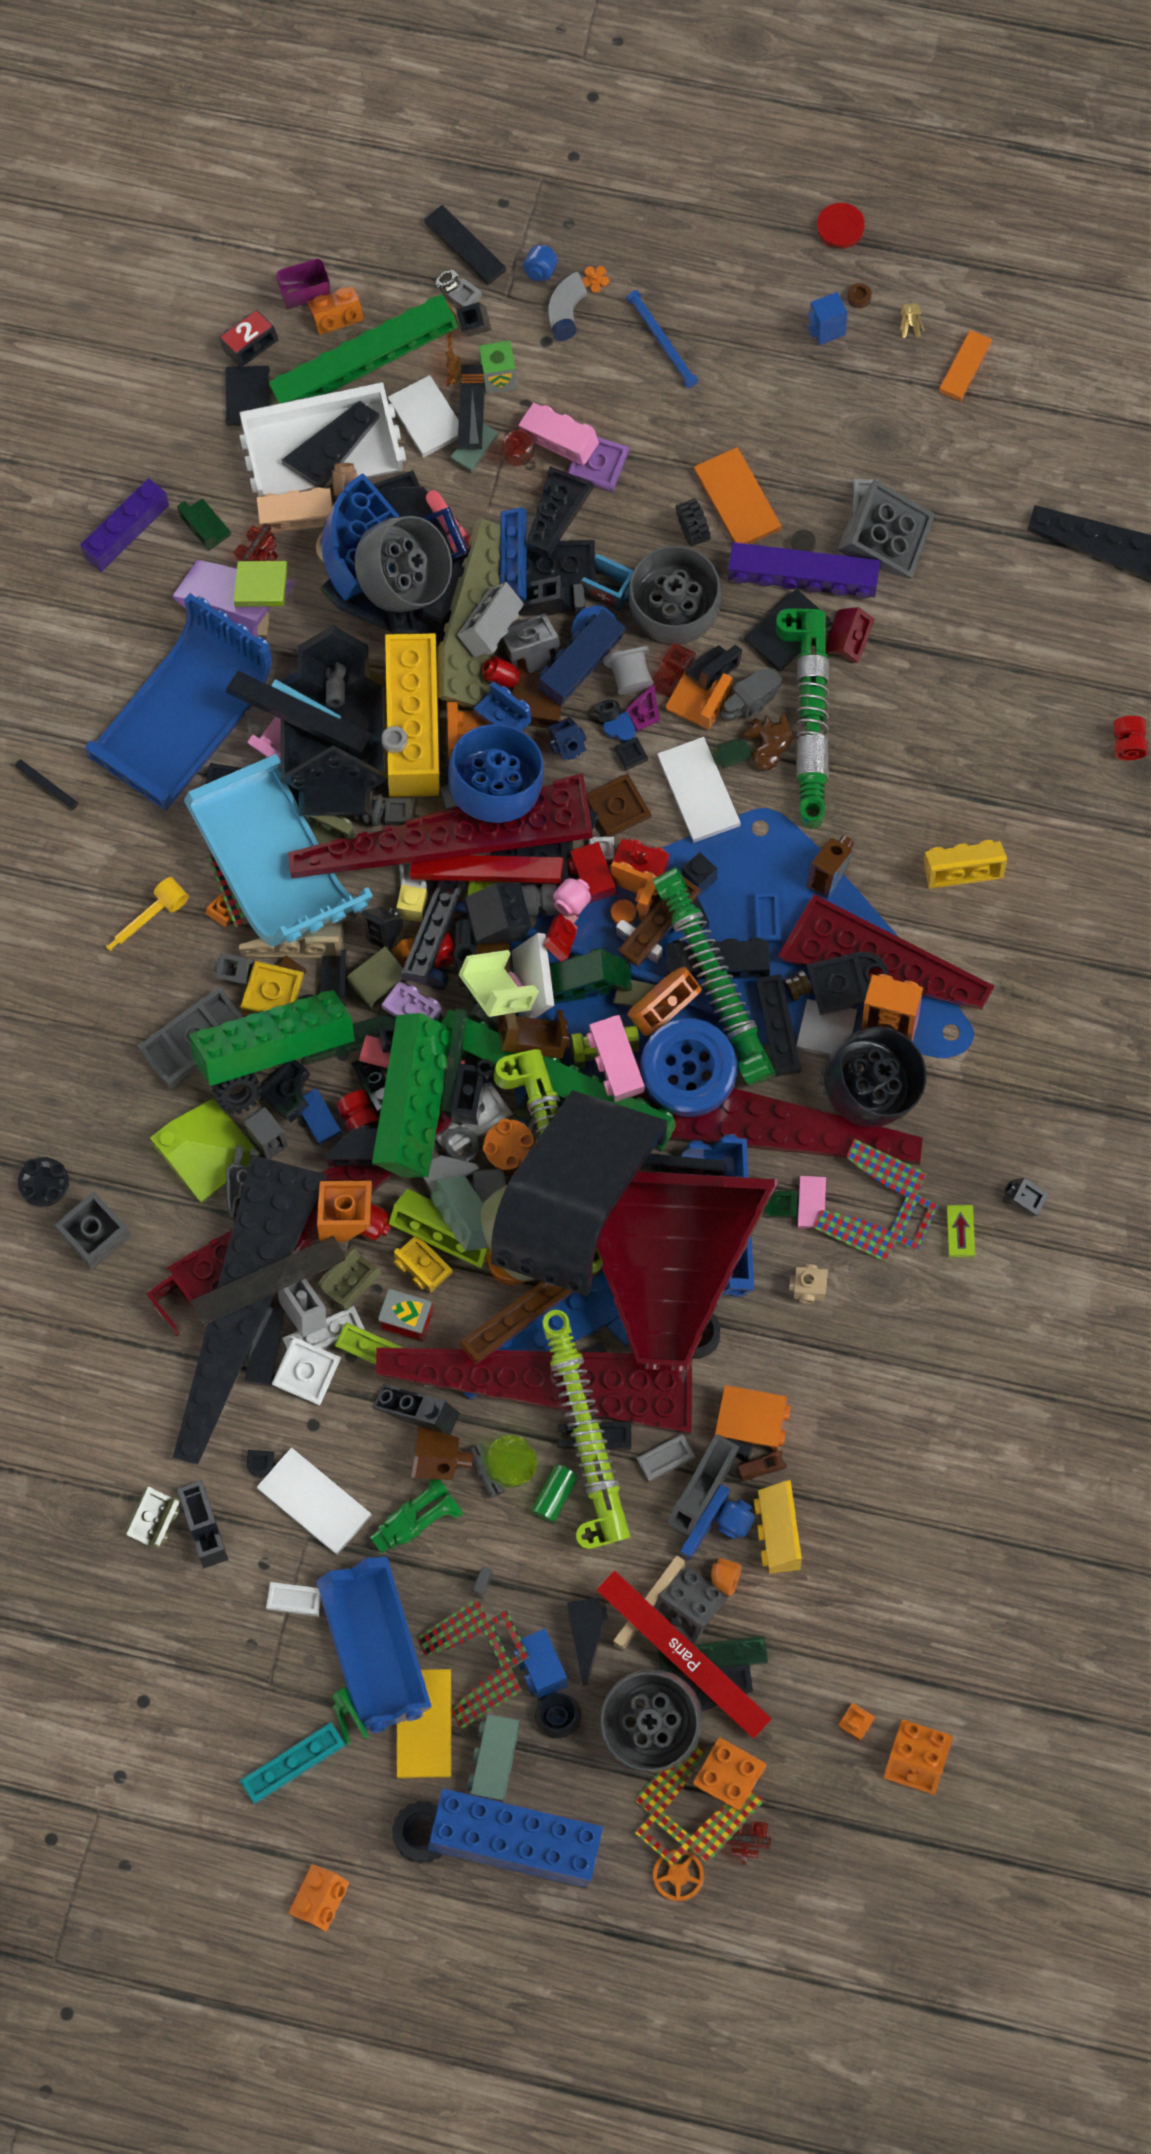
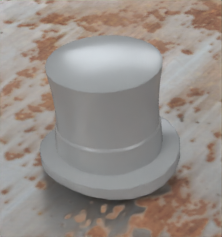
M647 646L619 651L603 657L604 665L612 668L619 695L640 692L653 685L654 682L647 669L645 655L649 652Z

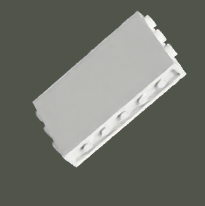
M383 382L240 412L244 433L240 435L243 450H248L249 456L245 457L247 470L253 471L254 478H250L252 492H257L258 497H262L269 493L278 495L287 494L293 490L303 492L317 488L283 465L282 459L359 401L378 412L380 418L344 463L354 464V469L357 470V477L362 473L367 478L403 471L402 462L406 461L403 446H398L397 440L401 439L398 425L393 426L392 418H395L393 403L388 404ZM333 476L324 487L333 486Z

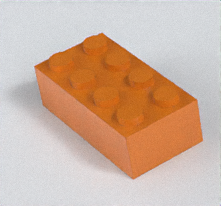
M872 974L864 1003L862 1029L876 1026L892 1028L901 1032L913 1042L919 1019L923 987H920L913 981L900 982L893 980L889 975L879 974L877 976Z

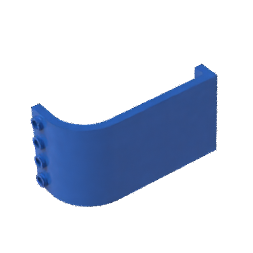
M191 593L184 599L187 611L184 629L171 652L97 742L90 741L85 747L88 758L165 811L170 808L251 708L252 705L226 693V688L236 672H243L266 683L272 664L269 643L264 638L253 636L249 633L250 631L246 626L239 622L235 624L224 611L220 609L216 611L210 607L206 599L201 596L196 597Z

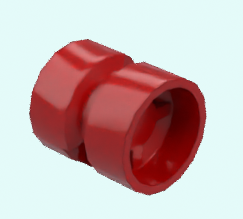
M1135 715L1123 716L1114 720L1113 731L1114 737L1117 739L1114 743L1116 758L1133 761L1146 757L1148 755V744L1145 738L1147 734L1146 720L1141 716Z
M365 1090L351 1092L336 1103L342 1119H347L345 1125L349 1132L352 1129H359L363 1125H371L375 1129L378 1128L379 1117L375 1109L370 1108L371 1101Z

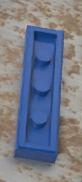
M523 507L500 511V584L507 582L521 601L526 600V510Z

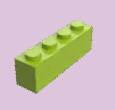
M406 1189L395 1203L389 1221L390 1225L479 1268H482L488 1260L489 1247L470 1251L464 1250L460 1242L456 1240L455 1234L449 1225L445 1223L438 1208L434 1206L432 1200L410 1189Z

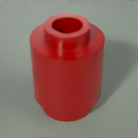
M496 656L487 659L482 666L484 679L495 682L499 686L513 688L519 682L520 671L516 666Z

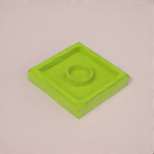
M238 561L234 593L235 607L284 606L288 571L287 561Z

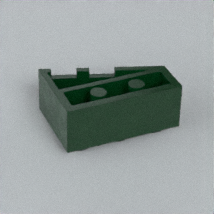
M592 949L588 954L582 956L574 955L570 956L569 960L563 962L549 963L554 1004L586 999V994L600 992L601 996L609 995V990L622 988L624 992L632 991L630 962L605 952L604 949Z

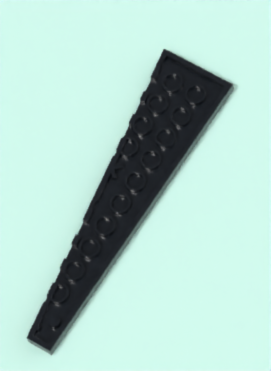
M1034 505L1027 531L1057 544L1065 545L1076 552H1084L1091 555L1092 559L1099 562L1103 560L1114 565V568L1118 570H1126L1137 575V578L1151 583L1150 534Z
M255 1155L251 1156L173 1459L196 1465L199 1464L276 1292L278 1281L281 1280L317 1200L320 1181L326 1180V1174Z

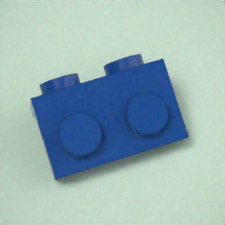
M495 682L490 684V693L474 708V714L489 725H506L523 731L532 722L529 705L524 700L515 698L505 686H499Z

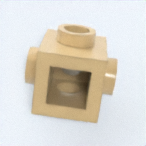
M812 1264L796 1267V1275L790 1276L789 1290L794 1291V1299H799V1302L805 1304H813L815 1301L825 1302L828 1269H817L818 1267Z

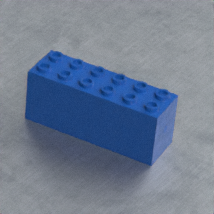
M442 1789L427 1850L587 1888L592 1880L603 1826Z

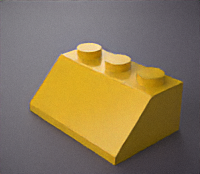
M985 840L976 845L963 843L948 849L935 847L926 851L924 856L929 889L1003 879L1007 864V856L1001 842H994L993 840Z
M791 1480L758 1490V1498L754 1499L755 1514H761L762 1524L757 1525L759 1541L764 1540L765 1550L761 1551L763 1567L768 1566L769 1574L801 1570L802 1557Z

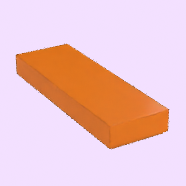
M972 330L969 331L939 388V393L960 402L962 401L992 344L991 338Z

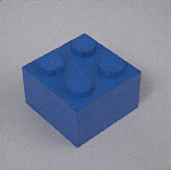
M546 1629L522 1638L521 1641L529 1658L519 1663L518 1666L520 1671L525 1669L527 1672L524 1677L530 1694L536 1693L538 1699L541 1700L547 1695L568 1688L567 1676ZM518 1649L513 1651L515 1654L514 1657L519 1655Z

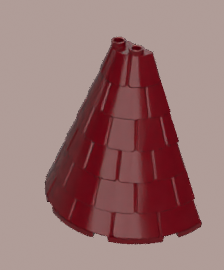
M638 1172L609 1215L596 1248L602 1260V1268L626 1329L637 1363L644 1364V1369H660V1365H670L669 1370L685 1371V1366H688L702 1338V1333L717 1308V1303L749 1243L748 1240L777 1187L778 1179Z

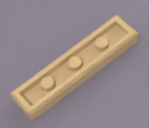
M675 1557L645 1599L653 1607L661 1593L684 1569L685 1563L680 1557ZM628 1621L614 1639V1646L621 1652L622 1650L624 1651L639 1630Z

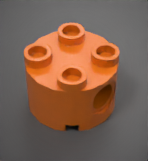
M502 1119L487 1132L483 1150L487 1159L496 1169L504 1170L506 1175H514L537 1139L524 1123L516 1120Z

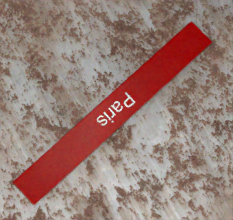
M615 1570L596 1589L599 1594L753 1739L772 1720L769 1715Z

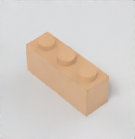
M317 487L311 491L300 492L293 490L287 494L276 495L269 493L262 497H257L260 528L262 530L264 525L269 526L265 534L324 527V523L333 507L330 488Z

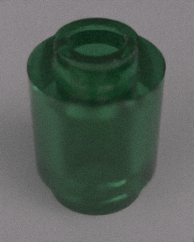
M735 738L716 744V750L712 751L715 764H720L722 768L746 762V759L751 757L750 747L746 738Z

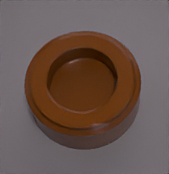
M863 283L853 284L847 292L848 303L852 307L859 309L868 306L871 302V289Z

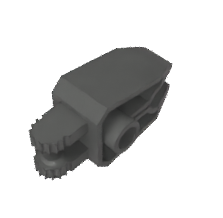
M773 668L760 669L744 680L736 682L731 688V697L724 703V709L722 710L723 719L729 722L742 714L745 718H750L752 715L760 713L765 705L774 699L781 687L780 683L783 678Z
M237 1145L234 1164L229 1166L225 1172L226 1201L230 1218L234 1216L235 1202L241 1198V1191L243 1190L249 1167L240 1165L243 1150L242 1146ZM252 1147L250 1160L252 1155L258 1156V1148Z

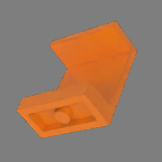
M725 1385L715 1435L718 1434L725 1439L730 1438L736 1441L772 1447V1452L778 1451L779 1445L784 1446L786 1430H782L783 1420H789L791 1405H787V1396Z

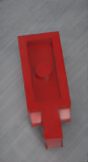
M559 913L551 922L544 946L560 962H563L569 956L578 928L575 921L579 915L565 916Z

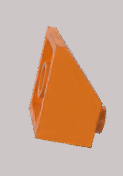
M320 1181L317 1220L320 1242H346L370 1228L372 1181Z

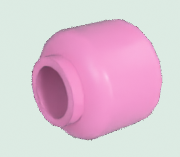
M566 879L554 892L555 908L565 916L579 915L591 900L588 884L582 879Z

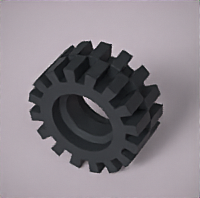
M693 498L677 504L675 507L676 514L688 544L692 547L710 540L709 526L697 499Z
M251 1073L213 1085L212 1093L223 1111L226 1112L228 1110L229 1114H234L236 1110L237 1114H242L241 1109L245 1108L247 1112L250 1110L249 1105L256 1106L255 1099L260 1100L261 1096L259 1093H262V1089L256 1075ZM239 1084L245 1085L241 1092L228 1094L232 1087Z

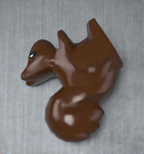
M785 713L781 714L780 722L775 724L771 722L768 715L765 716L764 725L760 719L755 718L750 722L748 730L743 734L746 741L761 738L763 744L755 748L751 759L756 768L763 771L776 767L780 761L779 754L786 751L791 741L794 740Z

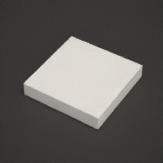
M293 1336L272 1385L320 1406L341 1357Z

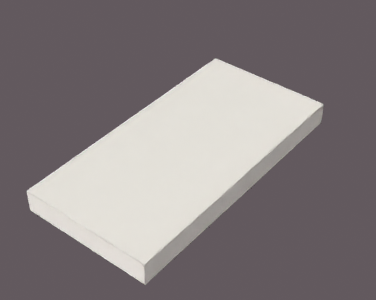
M704 737L657 753V758L693 843L740 826V820Z
M292 1447L257 1486L261 1493L336 1555L342 1551L372 1516L368 1510Z

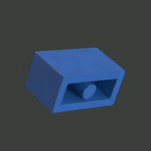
M838 292L811 302L810 312L808 313L810 323L807 325L810 336L816 338L819 345L846 335L847 310Z

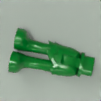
M429 1479L428 1487L413 1501L409 1499L405 1504L403 1503L397 1511L385 1520L383 1525L378 1526L379 1530L371 1535L370 1538L382 1554L390 1547L395 1549V1545H405L414 1540L417 1536L421 1535L424 1529L439 1518L449 1515L457 1519L463 1516L464 1513L440 1479ZM442 1498L436 1505L419 1517L418 1511L432 1501Z

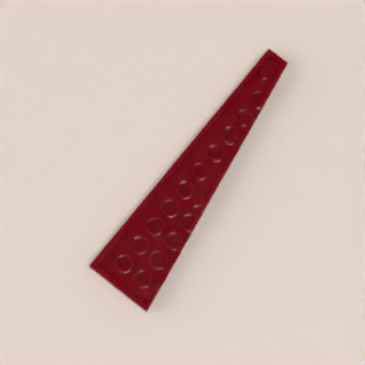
M583 773L554 780L553 784L542 787L537 802L532 809L522 817L512 821L500 823L486 822L466 814L459 807L406 820V824L400 826H384L378 832L368 834L366 831L358 833L357 837L345 840L340 838L328 843H321L288 852L291 879L592 839L593 833Z
M636 1063L640 1072V1063ZM675 1075L668 1078V1082L673 1085L679 1081ZM694 1083L687 1084L686 1090H696V1085ZM736 1088L732 1090L728 1099L719 1108L706 1115L698 1117H679L673 1115L676 1128L669 1140L703 1141L704 1144H715L724 1135H736L737 1138L747 1139V1148L847 1158L854 1139L904 1163L920 1165L923 1137L885 1127H862L848 1121L843 1116ZM645 1089L644 1093L631 1097L633 1099L640 1097L649 1102L650 1107L659 1110V1107L649 1098Z

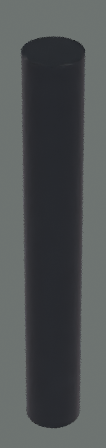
M20 759L16 763L15 768L71 810L77 807L78 801Z

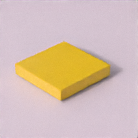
M254 961L241 1004V1010L257 1014L276 1006L295 1002L300 992L304 972Z

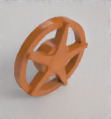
M678 1849L670 1850L669 1852L673 1855ZM689 1851L684 1854L689 1858L683 1864L672 1866L667 1861L670 1869L668 1870V1875L657 1879L658 1868L664 1860L662 1856L654 1866L653 1881L655 1887L662 1896L669 1900H688L694 1897L703 1885V1866L700 1860ZM692 1860L695 1861L699 1868L700 1880L689 1875L687 1868ZM669 1881L673 1886H676V1896L666 1893L659 1883ZM687 1882L698 1884L690 1894L680 1896L681 1886H684Z

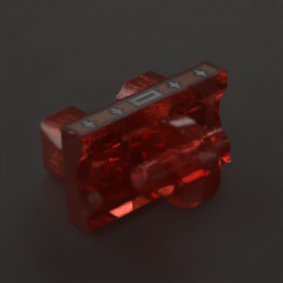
M264 524L260 528L252 525L246 536L248 541L252 543L249 547L242 544L238 545L234 551L236 559L239 561H276L278 554L274 550L277 547V543L274 542L276 537L271 532V526Z
M753 1822L752 1835L741 1834V1826L725 1844L742 1846L743 1849L732 1848L731 1856L742 1857L741 1865H747V1857L758 1859L759 1850H750L748 1847L770 1849L771 1837H768V1823Z

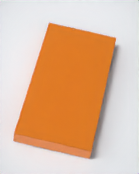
M738 447L694 466L695 474L733 542L752 544L782 530V525Z

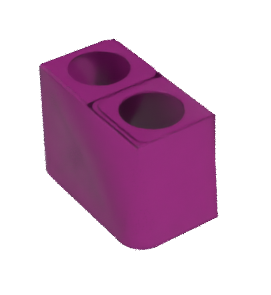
M313 259L283 268L276 273V279L286 309L307 304V301L314 299L316 296L330 294V280L324 263L320 259ZM313 282H320V284L309 287ZM290 289H297V291L286 293Z

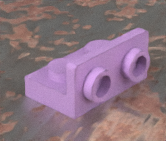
M400 981L382 1004V1009L395 1017L401 1014L422 1013L434 1020H439L442 1017L440 1004L435 999L423 997L413 985H405Z

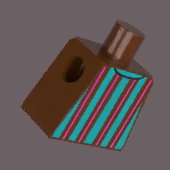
M841 836L839 841L834 838L828 840L811 863L807 888L826 899L830 897L849 867L853 851L852 847L854 846L852 839L847 836Z

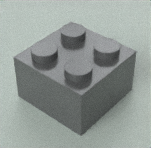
M94 1191L55 1224L59 1235L91 1270L95 1269L131 1237L128 1227Z

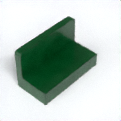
M200 499L192 506H189L185 500L177 505L179 517L208 551L231 536V531L204 499Z

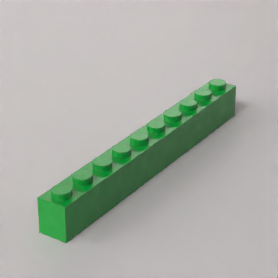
M449 1009L441 1023L454 1030L452 1032L454 1041L453 1039L451 1040L450 1050L477 1063L487 1059L496 1068L500 1058L517 1054L516 1052L502 1051L499 1033L493 1031V1027L483 1021L477 1023L471 1020V1017L463 1011L458 1010L456 1013ZM543 1056L553 1092L558 1094L561 1104H563L570 1092L574 1090L667 1120V1139L663 1146L656 1144L653 1148L660 1152L663 1151L676 1128L673 1115L669 1111L662 1108L656 1110L650 1107L649 1102L640 1097L636 1099L629 1097L615 1102L612 1095H607L601 1078L594 1075L588 1077L582 1074L583 1071L574 1065L569 1064V1066H565L560 1063L558 1058ZM515 1065L514 1069H517L519 1076L522 1075L519 1065Z

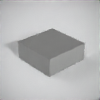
M462 278L448 294V300L460 308L476 303L482 296V291Z

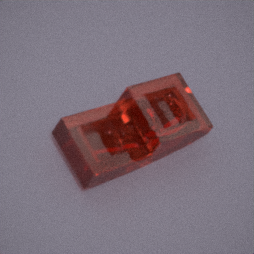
M673 643L663 658L662 666L652 679L655 691L670 698L685 670L691 666L696 653Z

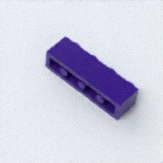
M148 478L80 544L84 558L102 572L169 507L166 492Z

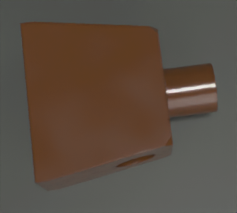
M418 1427L411 1477L452 1480L454 1479L456 1467L471 1469L474 1453L458 1451L460 1439L457 1436Z

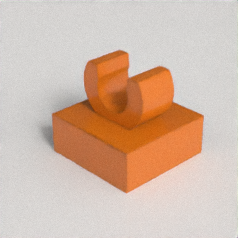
M852 1703L838 1724V1727L861 1741L875 1720V1716Z

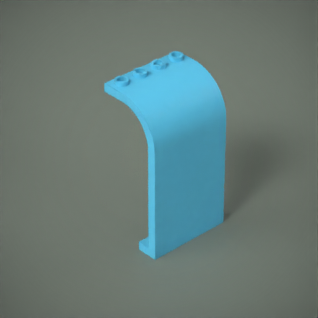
M277 754L189 791L184 799L245 917L257 935L270 946H277L286 941L292 943L301 938V934L308 931L314 933L323 928L324 924L330 921L336 923L352 911L358 913L368 907L367 903L373 897L368 887L363 889L358 897L351 895L339 882L335 873L291 879L288 852L318 845V842L305 817L299 816V806L289 787L281 781V773L278 769L281 761Z

